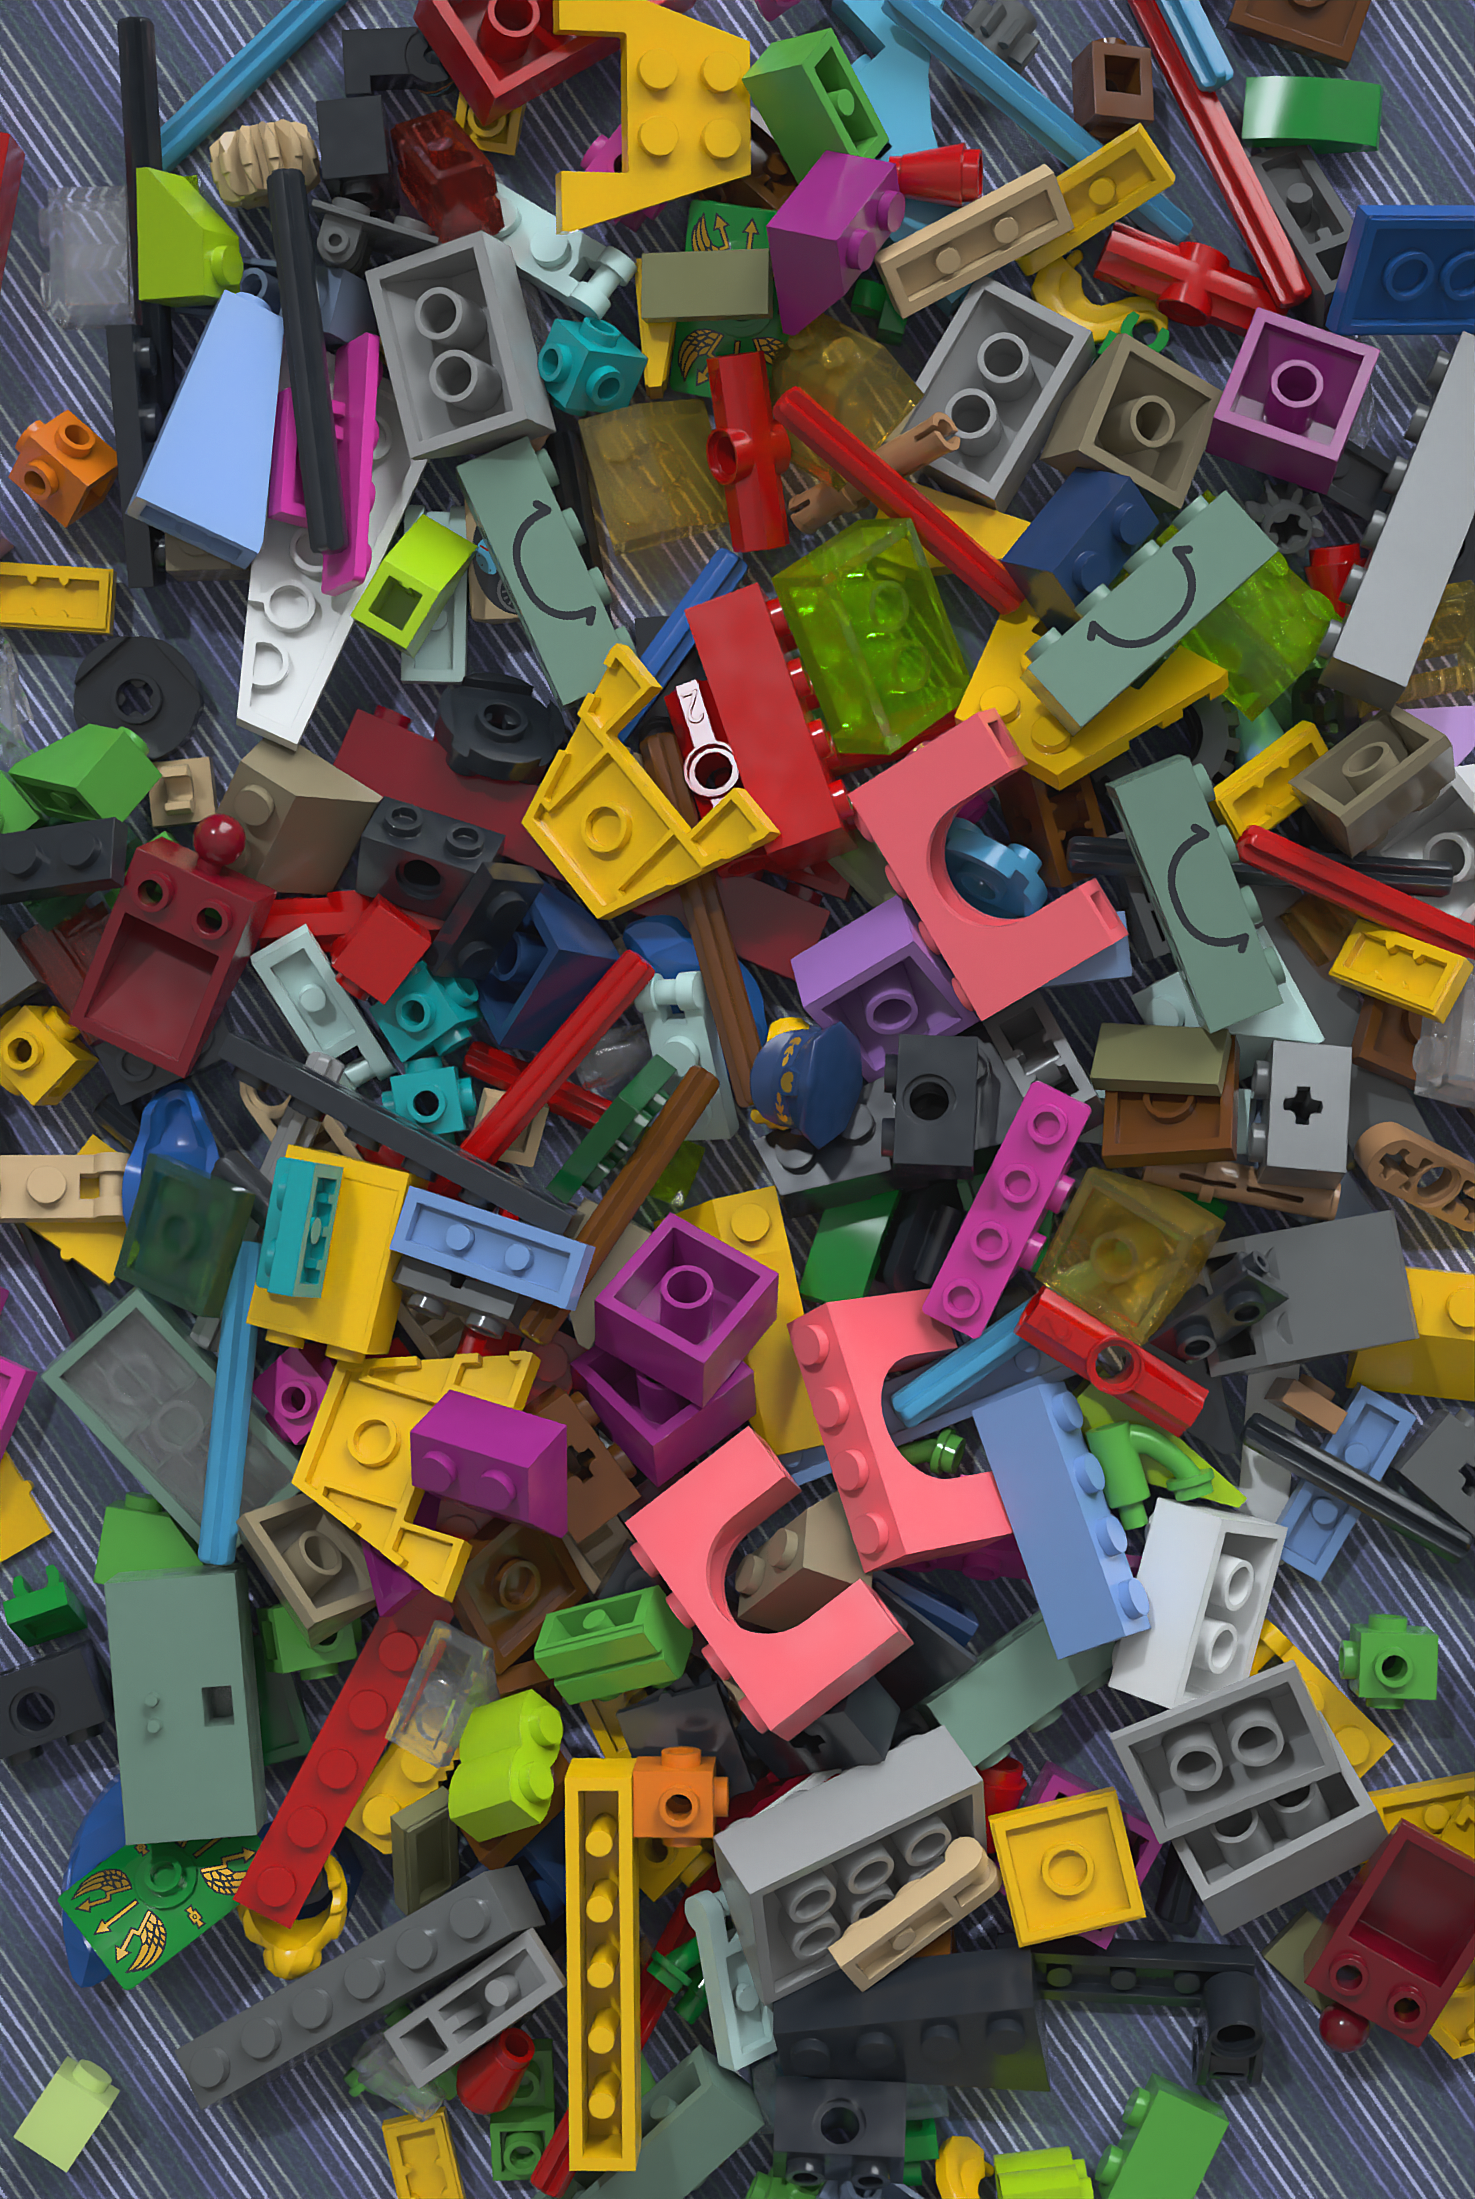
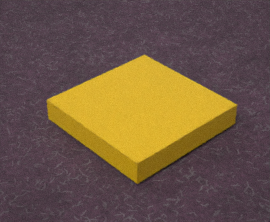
M1114 1786L988 1816L1019 1948L1146 1917L1118 1796Z

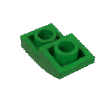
M1298 76L1246 77L1242 140L1247 148L1310 145L1315 154L1379 151L1383 88L1379 84L1334 78Z
M901 1189L873 1195L869 1200L824 1210L799 1288L800 1298L823 1305L826 1302L867 1297L881 1263L880 1249L902 1197Z

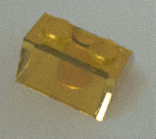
M824 313L819 315L795 336L790 335L785 345L773 357L770 393L772 410L785 391L794 386L800 387L874 452L925 396L883 345ZM784 427L791 445L790 463L837 492H840L848 481Z
M703 398L639 403L578 420L615 556L729 525L724 485L719 484L714 479L706 458L707 439L712 429Z

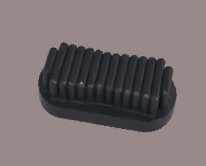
M944 1180L929 1182V1187L905 1192V1189L901 1190L902 1197L894 1214V1220L890 1224L891 1227L888 1229L887 1233L889 1235H886L885 1242H883L882 1249H880L881 1263L874 1278L876 1281L885 1284L891 1293L931 1289L955 1241L965 1212L962 1211L963 1204L958 1188Z

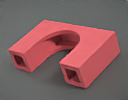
M995 708L974 714L847 794L855 807L853 809L855 814L853 820L858 830L866 840L871 843L876 842L888 862V865L885 866V872L891 886L903 899L909 898L921 918L918 927L923 940L933 953L943 955L955 976L952 978V986L956 996L967 1010L971 1012L975 1010L981 1021L1129 935L1096 878L1076 887L1030 916L1017 919H1003L984 914L967 903L955 889L945 862L946 837L953 819L970 800L1028 765Z
M931 1289L826 1302L786 1324L864 1573L976 1551L1014 1534L992 1471L952 1479L931 1477L913 1467L901 1455L887 1431L881 1407L882 1386L887 1373L917 1369L958 1348L952 1328L925 1314L922 1310V1306Z
M748 1426L637 1512L625 1524L637 1540L630 1547L636 1560L653 1579L661 1574L673 1591L665 1598L673 1613L687 1629L697 1625L709 1644L701 1649L710 1666L724 1681L733 1677L746 1695L738 1701V1705L747 1719L761 1734L769 1729L786 1741H790L914 1643L877 1592L861 1579L853 1583L806 1621L787 1631L760 1634L744 1630L736 1623L727 1605L724 1586L727 1565L733 1551L750 1531L802 1492L768 1443Z

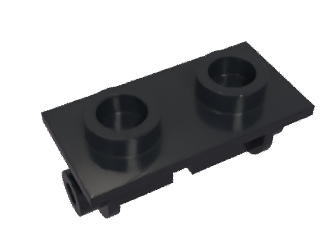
M1254 1250L1250 1254L1240 1252L1234 1256L1233 1260L1209 1275L1213 1290L1211 1295L1208 1294L1205 1286L1198 1283L1171 1303L1163 1305L1159 1310L1160 1316L1154 1320L1157 1332L1148 1337V1341L1155 1347L1191 1366L1200 1359L1212 1354L1216 1348L1250 1325L1259 1322L1266 1314L1289 1299L1288 1293L1264 1279V1275L1270 1272V1266L1266 1258L1259 1251Z

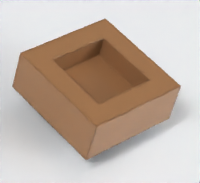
M1301 1374L1298 1381L1296 1379L1276 1377L1264 1397L1265 1400L1316 1432L1335 1435L1348 1412L1331 1402L1335 1395L1332 1389L1305 1374Z

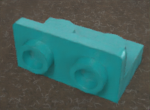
M280 1157L277 1160L256 1276L258 1287L268 1289L267 1292L291 1297L321 1298L344 1167L287 1157Z

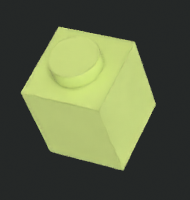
M67 2056L13 2137L67 2173L113 2104L120 2090L110 2084L112 2079L109 2074L95 2063L84 2059L76 2062Z

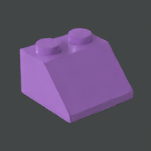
M898 894L791 959L803 1008L822 1027V1030L841 1021L859 1039L862 1076L869 1083L884 1076L885 1055L898 1054L899 1034L955 1036L980 1021L976 1011L971 1012L967 1010L956 996L952 986V978L955 977L943 955H936L926 945L918 927L921 919Z

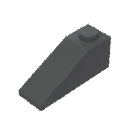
M1307 145L1279 146L1248 157L1312 288L1311 296L1298 306L1311 326L1331 332L1325 324L1353 220Z

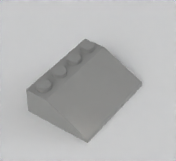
M944 1725L923 1735H914L905 1739L898 1747L888 1751L885 1761L847 1767L840 1775L809 1790L794 1792L782 1803L751 1818L736 1820L724 1831L713 1836L718 1877L758 1997L764 2007L841 1969L828 1950V1947L841 1939L846 1929L854 1922L863 1918H869L895 1899L897 1892L904 1885L913 1880L922 1879L945 1862V1852L954 1840L967 1836L974 1838L980 1843L987 1854L983 1779Z

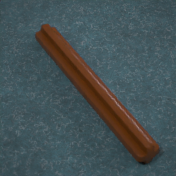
M697 1065L689 1068L576 1237V1241L596 1247L581 1295L720 1087L718 1078L706 1069ZM535 1299L520 1321L519 1330L534 1343L546 1346L551 1342L571 1310Z

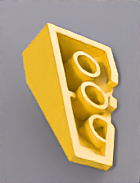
M775 1185L712 1199L676 1213L675 1215L779 1273L777 1319L742 1360L754 1371L757 1414L748 1421L754 1431L768 1443L777 1456L824 1446L786 1325L804 1315ZM665 1218L653 1222L654 1230Z

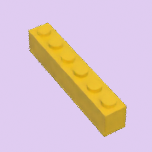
M572 1758L565 1775L569 2171H636L642 2144L638 1837H633V1769L637 1758Z

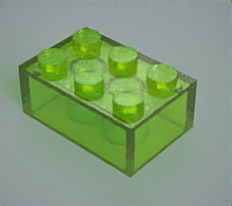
M1208 489L1202 494L1209 504L1216 499ZM1171 524L1155 540L1156 544L1161 548L1179 530ZM1277 551L1260 570L1180 640L1174 648L1177 649L1182 645L1228 670L1229 687L1222 694L1253 722L1316 658V652L1330 620L1334 619L1342 623L1343 619L1335 612L1329 599L1322 593L1312 590L1288 567L1283 555ZM1126 572V573L1114 584V586H1113L1112 588L1115 589V588H1116L1118 585H1120L1127 577H1129L1130 574H1129L1128 572Z
M911 518L859 519L771 578L839 753L890 755L960 705L971 678Z

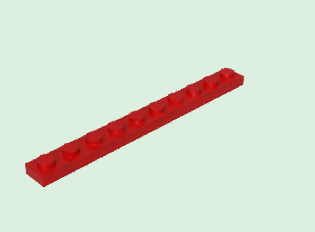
M559 1330L546 1346H541L525 1338L519 1351L531 1352L541 1360L525 1406L554 1384L569 1395L573 1387L570 1363L588 1349L579 1345L576 1339ZM441 1499L435 1531L468 1542L494 1517ZM424 1587L418 1595L391 1617H379L232 1900L291 1929L455 1614L448 1601L442 1600Z

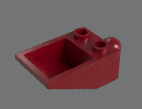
M212 814L200 821L193 835V844L196 852L164 837L157 838L136 848L125 876L124 888H121L68 1022L72 1026L182 1078L189 1076L250 959L278 892L225 866L235 862L242 855L246 845V835L242 825L235 818L226 814ZM157 883L161 886L163 894L155 891ZM213 908L217 910L221 915L222 922L205 915L206 909Z
M1401 1818L1336 1900L1304 1953V1983L1336 2001L1323 2010L1318 2024L1321 2039L1330 2049L1339 2053H1352L1362 2048L1370 2035V2021L1417 2048L1421 2046L1475 1959L1474 1858ZM1348 1965H1352V1966L1357 1967L1361 1972L1355 1970L1354 1968H1352V1967H1350V1966H1348Z

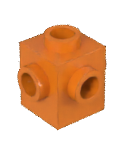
M67 409L46 424L41 420L35 421L22 433L15 445V449L20 454L8 478L67 528L102 503L118 475L117 452Z
M686 1746L665 1748L661 1751V1756H638L633 1769V1837L662 1838L663 1845L679 1848L698 1846L702 1843V1838H713L717 1817H728L729 1780L728 1777H716V1757H701V1750L699 1748ZM677 1794L684 1795V1796H686L688 1799H681V1798L677 1797L676 1795H677Z

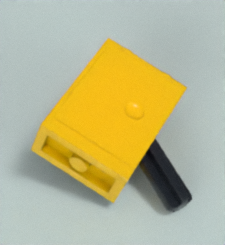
M288 1144L285 1155L287 1158L344 1167L321 1298L291 1297L267 1292L268 1289L258 1287L255 1281L246 1323L266 1328V1341L294 1348H304L305 1340L309 1339L327 1344L325 1356L346 1362L364 1364L366 1354L389 1353L403 1294L392 1282L403 1253L391 1250L389 1247L409 1186L427 1190L429 1181L409 1171L311 1147ZM232 1149L215 1162L211 1176L265 1230L273 1184L239 1150Z

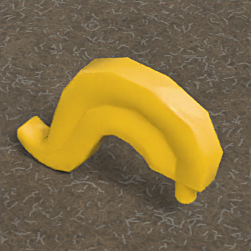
M1074 250L1066 259L1061 256L1039 270L1030 291L1033 301L1091 330L1095 345L1103 343L1109 330L1118 334L1122 322L1133 311L1140 315L1135 327L1142 323H1151L1156 330V335L1162 327L1168 330V317L1156 309V302L1142 296L1128 297L1102 306L1092 304L1084 294L1082 276L1074 269L1083 259V253L1080 250Z
M951 2136L943 2141L939 2149V2159H935L936 2184L942 2199H980L978 2194L980 2181L985 2176L991 2177L994 2174V2167L984 2161V2150L968 2136Z

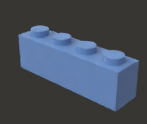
M1056 1382L1036 1385L972 1410L974 1421L1057 1659L1083 1653L1151 1629L1147 1617L1149 1601L1146 1591L1140 1581L1132 1575L1125 1555L1127 1539L1124 1529L1119 1520L1111 1515L1103 1493L1105 1477L1102 1467L1097 1458L1089 1453L1081 1431L1083 1415L1080 1405L1075 1396L1067 1391L1065 1383Z

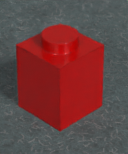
M378 893L332 953V967L339 971L334 979L356 998L366 1001L371 995L385 1005L432 944L430 931Z

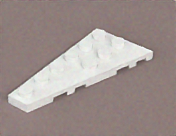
M283 334L278 393L291 387L285 334ZM326 352L331 399H333L336 356ZM382 377L376 396L375 420L379 425V438L373 451L371 481L375 486L376 495L373 508L369 514L368 544L372 550V561L363 584L335 597L321 592L323 555L314 554L310 549L308 529L268 518L269 477L263 543L259 553L251 563L236 725L294 751L297 750L355 624L350 615L382 560L385 558L430 460L415 461L410 459L392 382Z

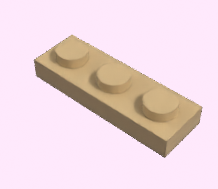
M1043 164L877 252L874 256V261L895 311L904 319L1075 227L1054 172L1046 164Z

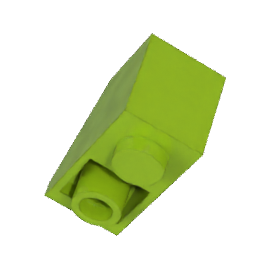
M422 514L382 560L352 611L351 618L362 629L414 659L479 547Z

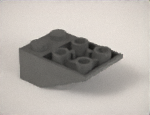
M1394 1210L1246 1236L1187 1250L1193 1286L1200 1283L1207 1288L1209 1295L1213 1293L1209 1275L1233 1260L1234 1256L1238 1253L1245 1252L1250 1254L1257 1250L1266 1258L1270 1266V1272L1264 1275V1279L1288 1293L1289 1296L1287 1301L1266 1314L1259 1322L1250 1325L1207 1356L1211 1377L1251 1375L1419 1339Z

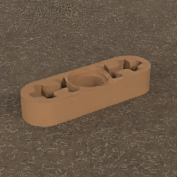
M1395 1122L1376 1124L1360 1136L1354 1148V1159L1375 1186L1463 1231H1475L1474 1163ZM1399 1152L1403 1160L1398 1165L1395 1160L1387 1157L1385 1154L1396 1155ZM1443 1167L1441 1176L1434 1183L1426 1187H1417L1418 1181L1423 1174L1432 1168ZM1462 1189L1465 1194L1474 1198V1200L1464 1199L1461 1201L1457 1195Z

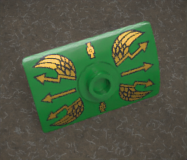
M695 199L690 204L685 252L769 248L766 225L778 210ZM774 273L773 319L677 322L670 377V387L672 390L712 398L706 359L764 350L771 405H775L785 391L797 385L804 328L795 336L783 333Z
M258 1835L136 1845L125 1844L64 1891L57 1901L124 1990H131L240 1904L232 1899L262 1841Z

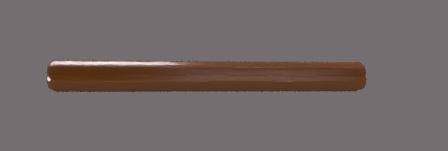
M672 732L651 735L640 743V751L646 772L690 828L693 829L700 820L692 791L684 777V762L677 737ZM711 870L678 886L737 1104L741 1108L753 1107L754 1103L750 1095V1072L756 1055L762 1046L714 871Z

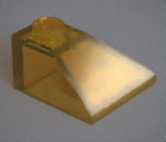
M1092 1167L1087 1169L1035 1278L1139 1346H1142L1199 1277L1226 1222L1174 1189Z

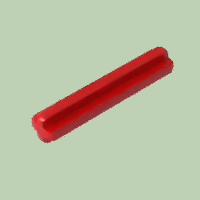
M474 1041L464 1057L462 1069L469 1075L507 1091L529 1063L482 1041ZM566 1080L549 1099L547 1104L550 1112L591 1130L613 1101Z

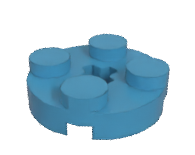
M957 817L953 819L946 837L945 862L949 877L962 898L978 911L1003 919H1016L1017 916L1027 917L1040 910L1048 894L1043 880L1037 874L1042 866L1039 857L1028 848L1019 844H1009L1008 847L985 836L979 827L966 819Z

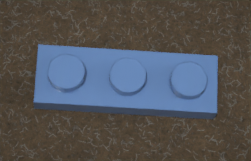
M409 1186L389 1249L572 1311L576 1310L596 1248L413 1186Z
M1357 1382L1342 1408L1348 1414L1335 1435H1326L1320 1448L1380 1481L1417 1416ZM1301 1478L1275 1524L1288 1527L1280 1560L1321 1582L1360 1516L1361 1511Z

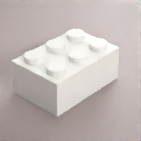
M1157 1498L1155 1510L1149 1517V1523L1145 1527L1146 1544L1138 1574L1135 1576L1144 1587L1148 1597L1149 1612L1147 1617L1151 1629L1117 1641L1112 1653L1113 1670L1108 1686L1172 1709L1248 1678L1288 1527L1225 1507Z

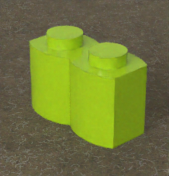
M533 1689L472 1708L463 1721L459 1739L461 1764L457 1767L451 1779L448 1809L450 1820L478 1842L540 1824L549 1810L554 1790L550 1767L555 1762L560 1750L563 1737V1723L560 1712Z
M1069 2146L993 2155L997 2199H1094L1091 2178L1087 2177L1084 2158L1073 2160Z

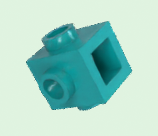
M585 317L583 322L555 319L545 345L540 351L538 369L540 376L544 380L546 390L552 395L551 402L560 410L576 416H585L587 411L625 415L648 358L619 332L616 327L604 320H599L595 317Z
M425 961L415 964L385 1005L378 1001L369 1008L370 1013L402 1063L429 1057L437 1052L439 1057H443L457 1050L472 1038L468 1028L484 1018L476 1002L479 998L478 990L471 979L434 976Z
M439 1056L404 1062L405 1075L390 1077L392 1091L382 1092L383 1107L456 1145L454 1132L470 1130L468 1116L477 1115V1103L472 1078L461 1079L459 1067L443 1068L442 1058ZM423 1091L433 1092L439 1100V1107L431 1116L421 1115L415 1106L417 1096Z

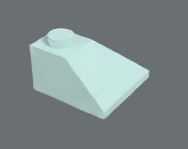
M1264 926L1256 929L1263 949L1272 946L1283 967L1286 983L1278 985V989L1284 1004L1225 1027V1029H1229L1230 1035H1236L1240 1046L1239 1081L1252 1076L1255 1060L1264 1061L1273 1040L1319 1044L1325 1040ZM1178 970L1169 973L1130 996L1145 1025L1201 1027L1198 1024Z

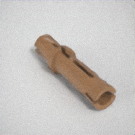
M936 412L927 420L877 448L874 452L905 479L940 457L956 451L960 447L961 441L960 437L957 436L947 441L945 440L946 437L958 432V429L948 415L943 412ZM832 468L828 472L827 479L807 491L793 496L789 500L788 510L794 511L803 506L802 510L793 513L790 517L801 532L812 534L823 525L846 512L852 511V514H857L870 505V500Z
M1229 1161L1144 1166L1141 1176L1142 1185L1150 1184L1197 1194V1201L1211 1203L1212 1197L1263 1207L1269 1210H1278L1326 1220V1222L1335 1219L1341 1193L1340 1183L1336 1190L1257 1183L1258 1167Z

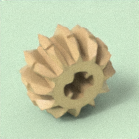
M281 119L269 123L261 121L259 124L252 126L242 125L237 131L225 132L209 147L212 161L209 165L213 182L216 184L224 204L234 208L242 207L247 210L261 206L269 208L266 180L272 174V171L276 169L294 168L301 170L305 175L307 194L321 182L319 173L321 164L317 147L314 144V140L311 139L307 126L299 122H289Z

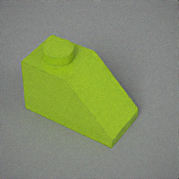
M149 167L136 168L139 300L177 308L216 305L225 289L234 294L239 293L240 281L244 270L243 259L239 251V236L184 176Z

